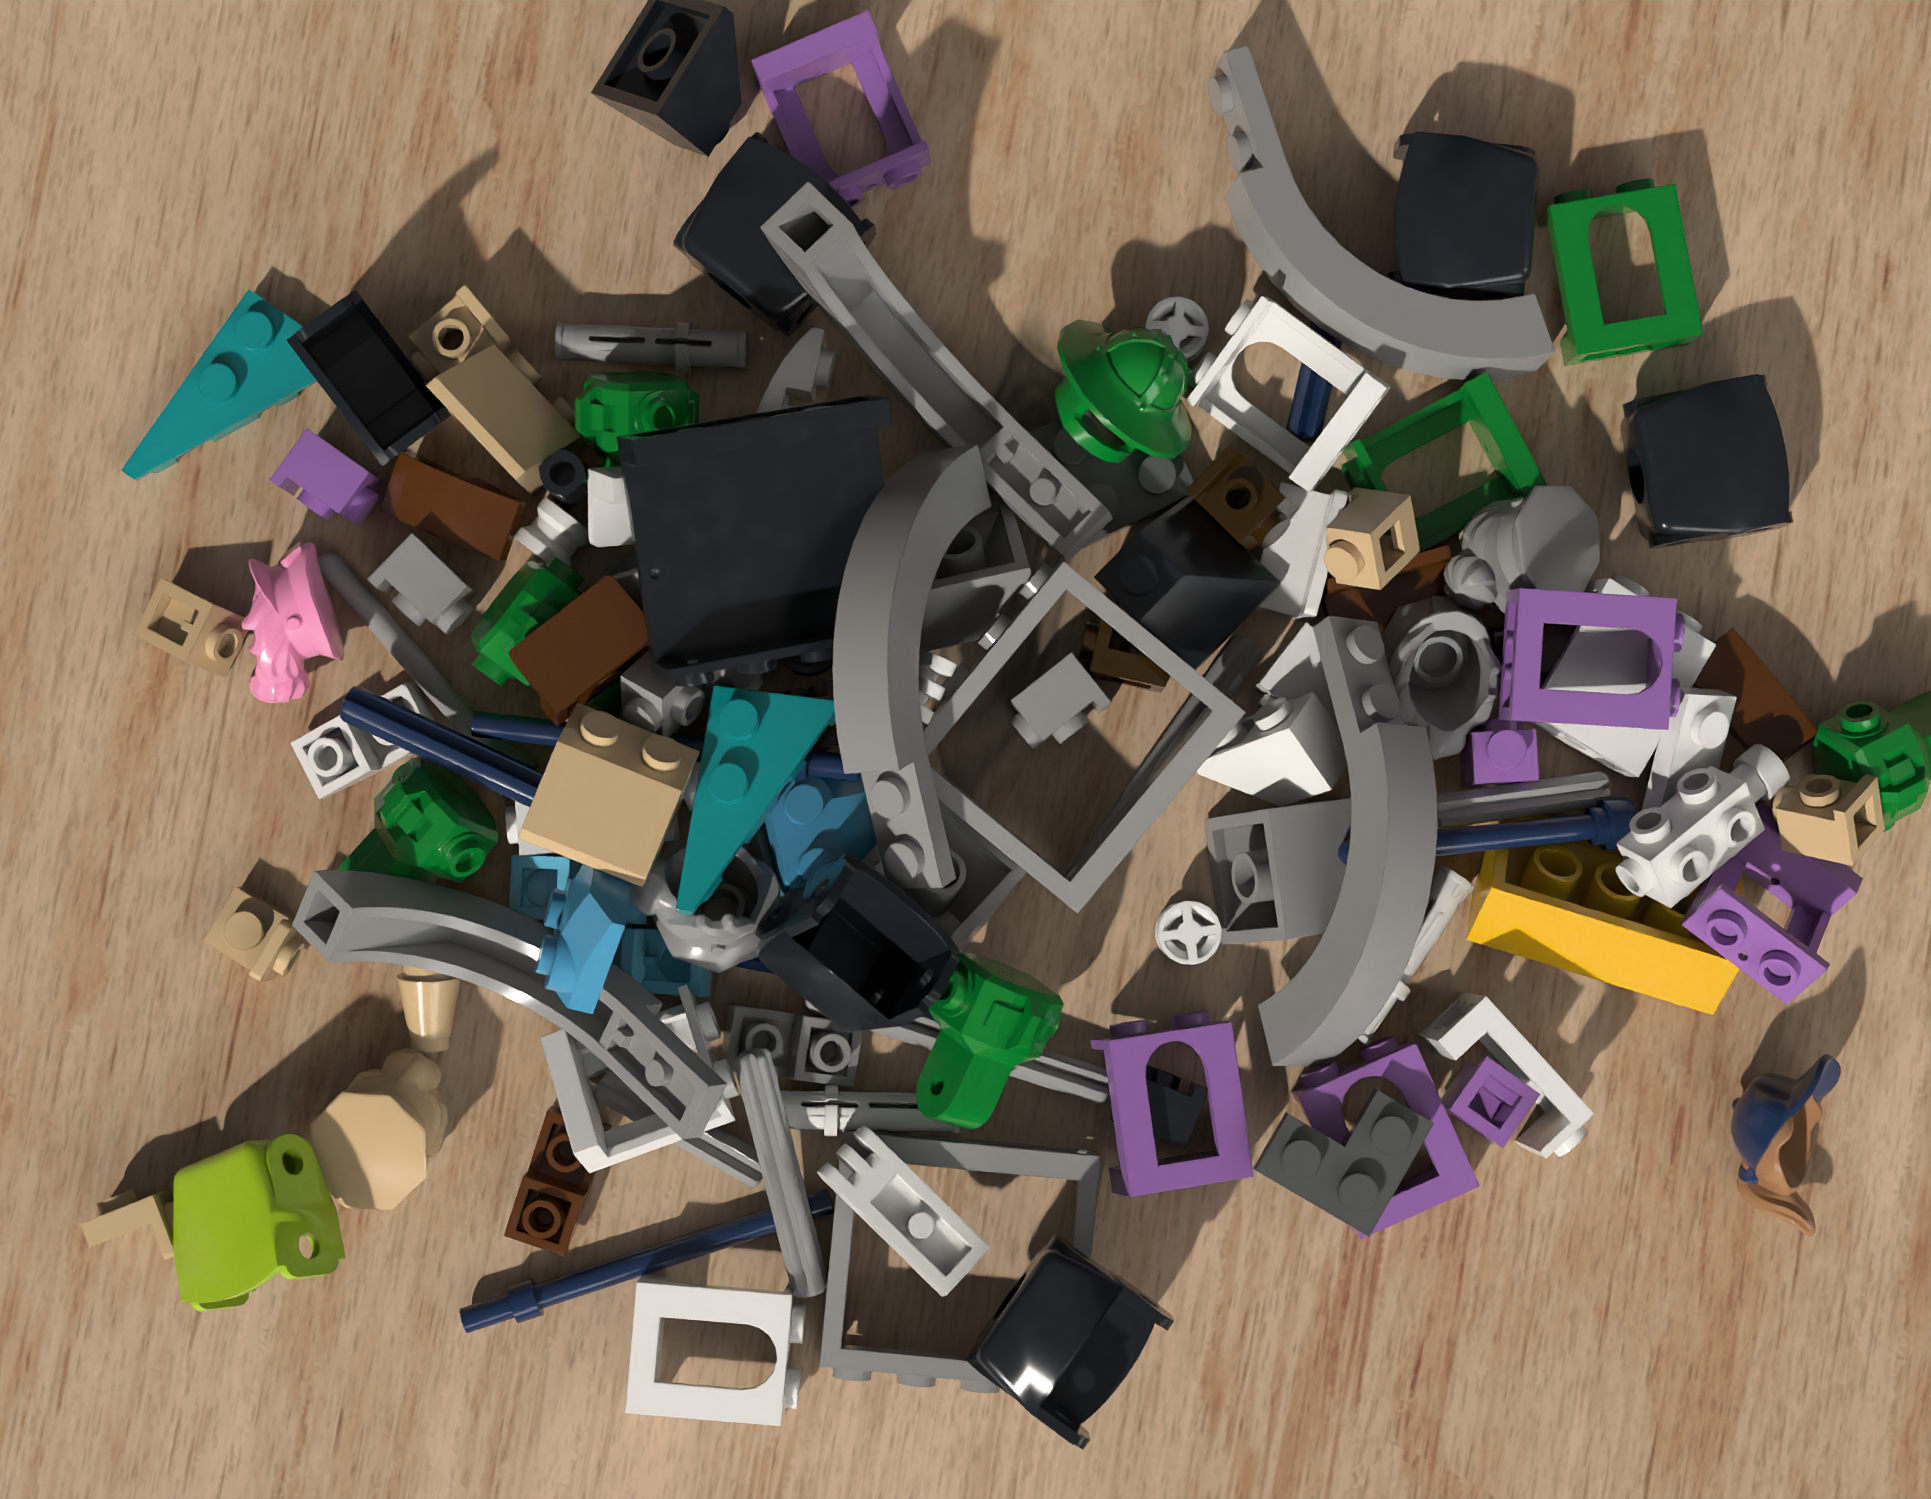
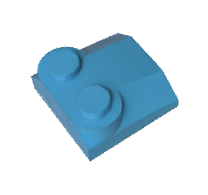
M861 773L858 781L807 775L806 782L795 780L788 782L779 794L778 803L764 821L772 864L781 889L780 897L804 883L820 866L845 853H849L862 860L877 845Z
M583 864L574 880H568L564 891L553 888L544 918V926L554 928L553 936L545 934L543 937L535 973L546 975L544 988L555 991L568 1009L593 1014L626 925L631 883Z

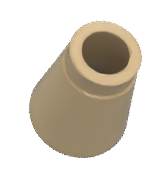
M403 965V973L397 975V982L408 1035L411 1038L412 1050L439 1052L450 1048L449 1037L452 1032L461 979L431 970Z

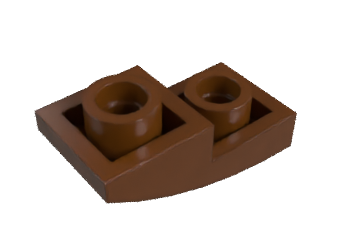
M401 452L398 455L380 511L459 547L497 561H506L514 540L513 536L517 532L527 502L479 478L462 477L416 453Z
M1734 628L1714 642L1716 644L1714 650L1693 686L1700 689L1721 690L1736 696L1728 731L1746 751L1754 744H1761L1774 752L1784 763L1814 740L1817 730L1776 677Z
M551 1106L546 1112L528 1171L522 1177L504 1236L565 1257L597 1171L589 1173L573 1154L562 1112L558 1107ZM602 1122L604 1132L611 1130L612 1125Z

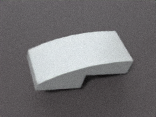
M812 327L791 349L772 377L757 413L795 407L788 405L789 397L814 402L817 387H829L836 351L826 349L827 339L823 329Z
M415 682L404 683L382 695V697L434 720ZM340 715L290 743L319 799L327 798L413 755V753L344 722Z

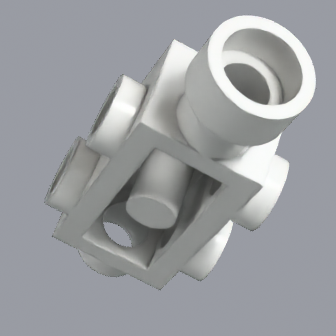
M1754 744L1734 761V770L1729 774L1713 766L1707 769H1694L1684 774L1677 783L1679 792L1660 808L1652 807L1638 812L1630 821L1629 827L1631 832L1616 843L1624 860L1616 867V873L1623 885L1638 897L1647 895L1669 908H1672L1681 899L1689 895L1699 884L1729 859L1737 855L1741 849L1765 830L1755 803L1759 799L1770 800L1780 788L1789 784L1790 776L1788 770L1780 758L1769 748L1761 744Z

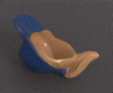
M1824 1054L1798 1079L1775 1073L1760 1074L1750 1083L1741 1097L1736 1098L1732 1102L1731 1134L1735 1146L1743 1159L1736 1180L1738 1192L1752 1207L1794 1225L1808 1237H1811L1816 1230L1814 1216L1808 1204L1800 1197L1796 1190L1803 1181L1810 1163L1812 1129L1823 1114V1109L1819 1102L1835 1087L1841 1074L1839 1063L1829 1054Z

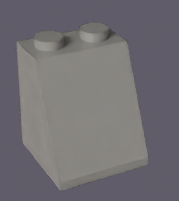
M1351 798L1270 808L1204 819L1217 913L1222 928V945L1286 940L1324 934L1338 901L1346 871V865L1338 857V849L1344 841L1350 840Z

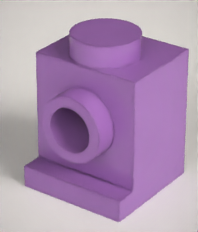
M306 428L269 479L293 496L301 486L303 490L297 497V500L327 521L330 520L336 511L355 525L361 524L375 507L379 494L374 491L381 483V480L308 428Z
M1498 718L1487 719L1483 725H1478L1466 734L1465 748L1460 752L1462 787L1538 781L1539 765L1536 729H1524L1522 721L1498 720Z
M1484 1056L1478 1066L1465 1063L1441 1100L1447 1112L1488 1141L1503 1148L1538 1099L1540 1093L1489 1057Z

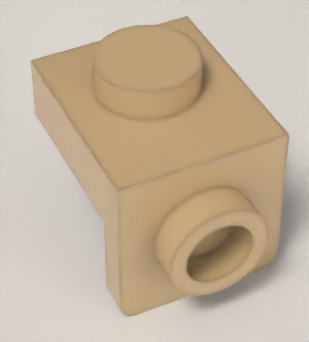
M134 1189L96 1203L100 1216L80 1223L89 1248L150 1224L163 1259L167 1260L174 1257L173 1195L170 1189L139 1201Z

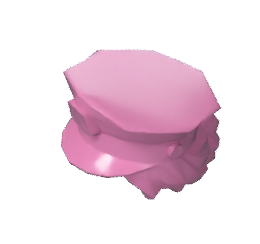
M300 541L281 557L277 565L269 566L256 559L248 560L249 569L256 586L250 612L242 621V627L244 630H254L255 639L249 650L251 654H255L257 657V664L250 676L249 683L251 694L258 700L267 703H285L292 699L303 697L310 686L308 673L304 669L305 659L317 655L327 656L340 661L344 659L340 628L328 587L321 574L315 545L312 542L302 544Z

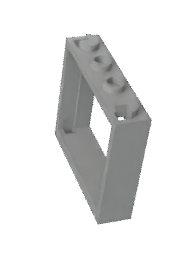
M1060 560L1054 569L1043 563L1025 583L1019 593L1028 600L1012 620L1001 613L977 642L986 651L969 670L960 663L955 668L952 677L948 676L941 685L945 688L942 696L945 701L935 711L929 725L922 723L929 756L1066 589L1207 705L1066 875L930 764L938 799L1078 914L1246 712L1068 564Z
M843 1129L841 1146L844 1143L849 1145L865 1160L870 1153L853 1136L857 1130ZM872 1131L905 1164L1077 1180L1071 1244L1091 1258L1101 1157L1098 1151L905 1132ZM839 1160L838 1170L847 1179L852 1172ZM836 1193L819 1366L833 1368L832 1376L843 1380L868 1381L871 1380L872 1372L897 1374V1383L907 1386L933 1387L935 1386L936 1378L962 1380L961 1389L966 1391L998 1393L1000 1388L974 1369L967 1362V1356L842 1344L855 1211Z

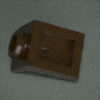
M1100 618L1099 624L1087 621L1079 659L1090 661L1088 674L1091 678L1158 693L1165 689L1168 678L1166 671L1131 642H1121L1120 651L1109 649L1112 627L1102 618Z

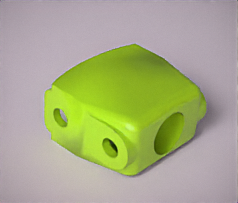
M286 1133L272 1139L249 1140L177 1171L173 1184V1254L181 1301L191 1303L192 1307L200 1312L235 1308L245 1304L249 1293L256 1291V1288L269 1281L279 1272L288 1280L321 1277L333 1273L337 1269L338 1261L346 1259L337 1210L314 1149L306 1138ZM301 1236L306 1237L311 1243L312 1255L310 1259L304 1257L299 1250V1239Z

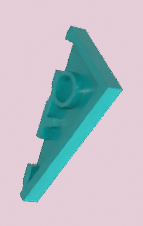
M248 289L121 471L136 481L150 473H159L178 463L179 457L210 440L216 442L257 420L270 407L282 406L299 397L298 392L317 382L286 341L303 326Z
M720 686L713 687L676 910L680 914L693 916L699 905L709 900L723 880L721 874L744 842L748 844L778 803L781 790L788 782L796 778L806 764L804 758L828 725L833 726L836 722L833 700Z

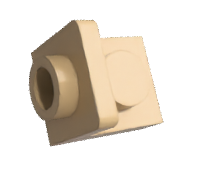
M160 578L133 635L186 663L223 677L227 675L234 659L239 654L249 630H244L242 627V621L245 617L225 609L173 582Z
M243 887L234 888L202 941L251 970L249 975L260 982L274 980L278 973L286 976L296 964L305 946L303 942L298 940L301 934L292 926L295 918Z

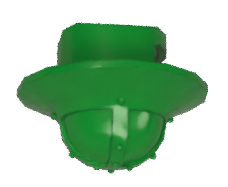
M1079 319L1061 329L1057 350L1066 375L1056 384L1055 398L1063 427L1079 445L1092 455L1106 462L1115 463L1121 462L1135 449H1139L1153 457L1173 459L1190 446L1192 428L1185 405L1180 398L1187 389L1189 375L1192 373V370L1188 368L1185 355L1174 345L1169 334L1164 333L1162 329L1150 330L1145 327L1127 328L1117 333L1098 322ZM1090 409L1104 426L1124 441V445L1114 446L1102 440L1085 425L1083 415Z

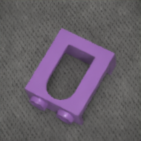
M869 10L751 60L756 80L789 155L803 163L826 181L851 208L864 201V192L885 183L888 189L905 186L921 177L923 174L921 168L930 164L929 147L926 140H921L880 47L879 33ZM852 63L884 136L887 154L883 159L840 176L827 163L795 87Z
M1525 588L1507 591L1498 720L1669 730V717L1674 718L1677 716L1681 697L1680 682L1677 678H1672L1673 653L1681 651L1685 634L1684 616L1682 613H1676L1677 598ZM1544 623L1627 628L1643 632L1649 637L1646 688L1639 693L1632 694L1539 689Z
M1759 801L1755 806L1765 830L1699 885L1682 925L1787 1005L1828 970L1830 963L1816 954L1830 917L1857 894L1863 878L1844 864L1782 851L1778 823L1773 818L1772 809ZM1743 872L1791 908L1784 929L1735 892Z
M1197 1011L1171 1015L1172 1027L1149 1031L1148 1020L1129 1021L1109 1025L1111 1037L1091 1039L1092 1049L1104 1050L1120 1163L1119 1166L1109 1167L1112 1193L1134 1197L1254 1177L1232 1022L1210 1021L1209 1011ZM1170 1041H1181L1193 1047L1201 1057L1204 1066L1216 1150L1157 1159L1146 1084V1065L1151 1054L1160 1045Z
M1395 1035L1387 1036L1370 1043L1368 1046H1364L1359 1050L1363 1059L1347 1067L1339 1069L1336 1061H1332L1302 1074L1301 1079L1304 1086L1291 1091L1294 1100L1300 1104L1309 1126L1340 1144L1344 1142L1349 1133L1342 1112L1344 1095L1352 1084L1361 1078L1369 1076L1384 1077L1393 1082L1402 1093L1408 1108L1434 1123L1424 1141L1434 1168L1400 1182L1371 1235L1480 1186L1417 1044L1408 1040L1398 1043ZM1351 1227L1352 1231L1361 1239L1367 1237V1235Z

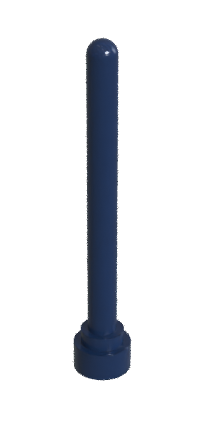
M1619 797L1598 800L1595 807L1586 808L1584 814L1437 830L1436 856L1587 840L1590 845H1598L1602 850L1618 849L1616 843L1631 832L1629 824L1636 815V811L1628 798ZM1350 840L1344 841L1338 849V857L1345 865H1347Z

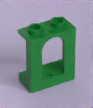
M1647 178L1620 184L1615 188L1616 194L1593 198L1590 189L1562 193L1553 198L1554 204L1549 205L1537 219L1539 228H1549L1568 331V335L1560 341L1564 366L1686 346L1703 334L1676 184L1655 187L1654 180ZM1637 212L1645 220L1650 233L1664 314L1604 325L1589 245V226L1592 219Z
M1487 372L1464 383L1454 393L1362 441L1359 438L1351 442L1343 451L1347 462L1343 463L1341 467L1352 490L1357 487L1388 492L1381 479L1385 467L1394 460L1469 422L1498 477L1426 515L1416 517L1415 523L1420 546L1419 553L1462 532L1465 525L1472 519V516L1490 503L1513 500L1518 497L1526 498L1535 485H1547ZM1390 528L1383 535L1391 536Z

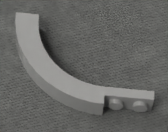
M1249 46L1224 51L1212 76L1209 78L1208 93L1214 112L1217 115H1223L1229 133L1227 152L1231 166L1235 172H1241L1225 196V200L1235 225L1253 258L1270 281L1294 307L1319 328L1363 354L1407 371L1439 378L1472 380L1485 372L1488 373L1491 379H1505L1533 374L1555 353L1535 293L1503 300L1488 301L1449 299L1426 294L1403 286L1379 274L1341 246L1311 211L1295 183Z
M807 182L760 227L780 258L829 320L896 396L946 448L978 444L987 486L1066 563L1113 519L1110 511L1032 437L944 346L877 264L853 224L811 183Z
M978 444L924 451L905 463L890 477L865 514L854 539L838 599L832 671L835 720L844 774L861 773L885 877L900 889L943 888L956 879L922 728L919 699V650L928 596L944 554L959 531L973 517L992 507Z
M1328 616L1313 627L1348 765L1351 790L1350 846L1340 895L1321 941L1298 974L1279 992L1258 1005L1272 1066H1322L1342 1053L1362 1035L1390 998L1410 960L1422 927L1430 896L1437 842V791L1433 758L1426 727L1409 726L1404 723L1378 623L1374 621Z
M347 870L314 871L292 926L328 963L365 961L407 965L453 976L501 994L545 1017L586 1046L680 1138L685 1140L702 1136L727 1083L657 1018L663 1003L612 963L593 1014L568 1009L555 991L544 988L546 975L535 973L543 937L545 934L553 936V928L546 927L543 923L500 904L434 883L374 872Z

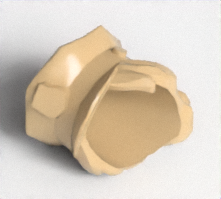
M404 1048L390 1053L386 1057L382 1069H369L366 1072L358 1073L348 1088L342 1091L310 1124L312 1147L328 1189L333 1197L345 1208L393 1210L427 1178V1165L436 1157L443 1142L444 1131L448 1121L447 1105L442 1102L437 1090L442 1076L440 1068L424 1052Z

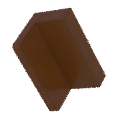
M1446 545L1417 553L1381 590L1336 583L1335 577L1327 579L1321 597L1325 617L1335 616L1374 621L1378 623L1380 634H1382L1398 607L1430 598L1433 595L1447 597L1443 590V573L1446 567L1445 562L1453 557L1450 546Z
M606 575L509 651V659L540 695L542 710L558 727L570 718L577 703L582 705L588 704L621 678V675L649 650L645 616L614 577Z

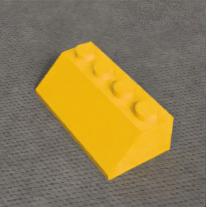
M1540 814L1494 821L1493 824L1553 817ZM1587 840L1484 852L1471 896L1466 940L1711 1015L1716 1011L1739 971L1737 966L1682 925L1699 885L1672 908L1647 895L1638 897L1623 885L1616 873V867L1624 861L1619 849L1602 850L1598 845H1590ZM1742 875L1735 892L1744 898V876Z

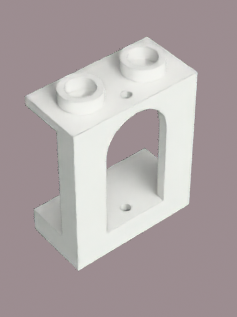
M1261 296L1256 305L1247 299L1233 315L1224 330L1232 338L1218 357L1208 352L1190 375L1188 384L1195 389L1186 402L1193 407L1199 406L1291 474L1288 478L1307 492H1311L1316 489L1391 387L1271 298ZM1257 342H1272L1288 351L1348 396L1311 447L1247 401L1236 389L1233 380V365L1238 354L1247 346Z
M686 984L678 987L682 1004L659 1012L657 1018L690 1049L697 1051L698 1056L727 1083L704 1130L705 1132L736 1120L729 1098L738 1096L739 1091L728 1060L725 1058L717 1061L711 1041L721 1038V1033L709 1001L699 1004ZM563 1029L540 1037L573 1154L589 1173L683 1140L657 1114L604 1132L589 1078L611 1069L581 1042L575 1043L569 1033Z
M1463 992L1418 1034L1435 1054L1457 1060L1479 1040L1507 1071L1540 1093L1535 1102L1545 1113L1515 1140L1521 1148L1546 1159L1553 1152L1558 1157H1561L1572 1150L1586 1136L1588 1130L1583 1124L1594 1115L1593 1111L1487 996Z
M647 1274L641 1276L636 1284L625 1413L781 1426L785 1416V1409H797L801 1370L789 1369L791 1343L803 1344L806 1305L794 1304L795 1296L791 1286H786L784 1291L668 1282L669 1276ZM665 1318L748 1324L758 1327L770 1336L776 1347L777 1362L775 1369L765 1382L750 1388L661 1382L660 1373Z

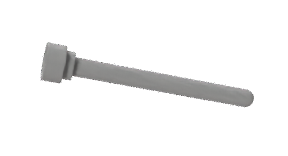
M326 552L319 557L318 562L321 574L458 732L538 769V764L522 746L514 748L509 741L501 743L498 739L472 737L471 725L475 711L338 554ZM493 791L499 799L506 797Z

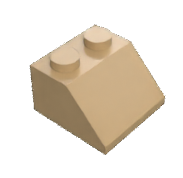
M493 344L436 376L426 386L506 471L533 497H536L545 488L539 474V466L559 449L570 451L578 457L589 445L575 431V411L561 396L550 404L534 387L542 379V376L517 350L507 358Z
M577 703L557 740L518 838L643 888L681 806L700 751L677 743L669 737L651 733L617 719L609 713L597 711Z

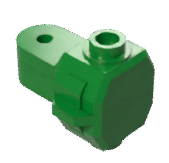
M651 371L593 373L584 382V391L575 398V431L584 437V441L598 455V468L621 466L616 436L699 423V395L691 389V384L686 379L668 373Z
M555 556L552 557L546 566L541 562L537 564L535 561L525 563L507 582L471 633L472 643L476 646L474 650L479 653L471 664L502 687L510 677L514 680H520L526 686L531 685L510 661L509 651L579 597L582 593L577 589L585 579ZM621 678L591 700L602 710L614 717L621 709Z
M1931 691L1925 692L1890 711H1886L1876 703L1868 700L1854 701L1844 705L1840 709L1839 714L1820 723L1812 745L1816 775H1830L1840 780L1858 783L1865 774L1877 776L1885 827L1883 832L1890 830L1896 821L1921 809L1931 781Z
M410 758L408 762L402 764L394 771L391 781L374 798V828L345 859L338 870L374 872L429 883H435L438 878L461 883L467 876L475 873L483 865L486 855L498 843L496 822L477 793L458 774L424 759Z
M960 952L957 955L960 957L959 964L943 994L928 1009L941 1030L920 1074L916 1089L918 1108L924 1116L963 1128L976 1129L982 1126L991 1116L1013 1067L1040 1058L1049 1037L1057 1031L1060 1025L1061 1010L1064 1003L1057 993L1030 974L973 953Z

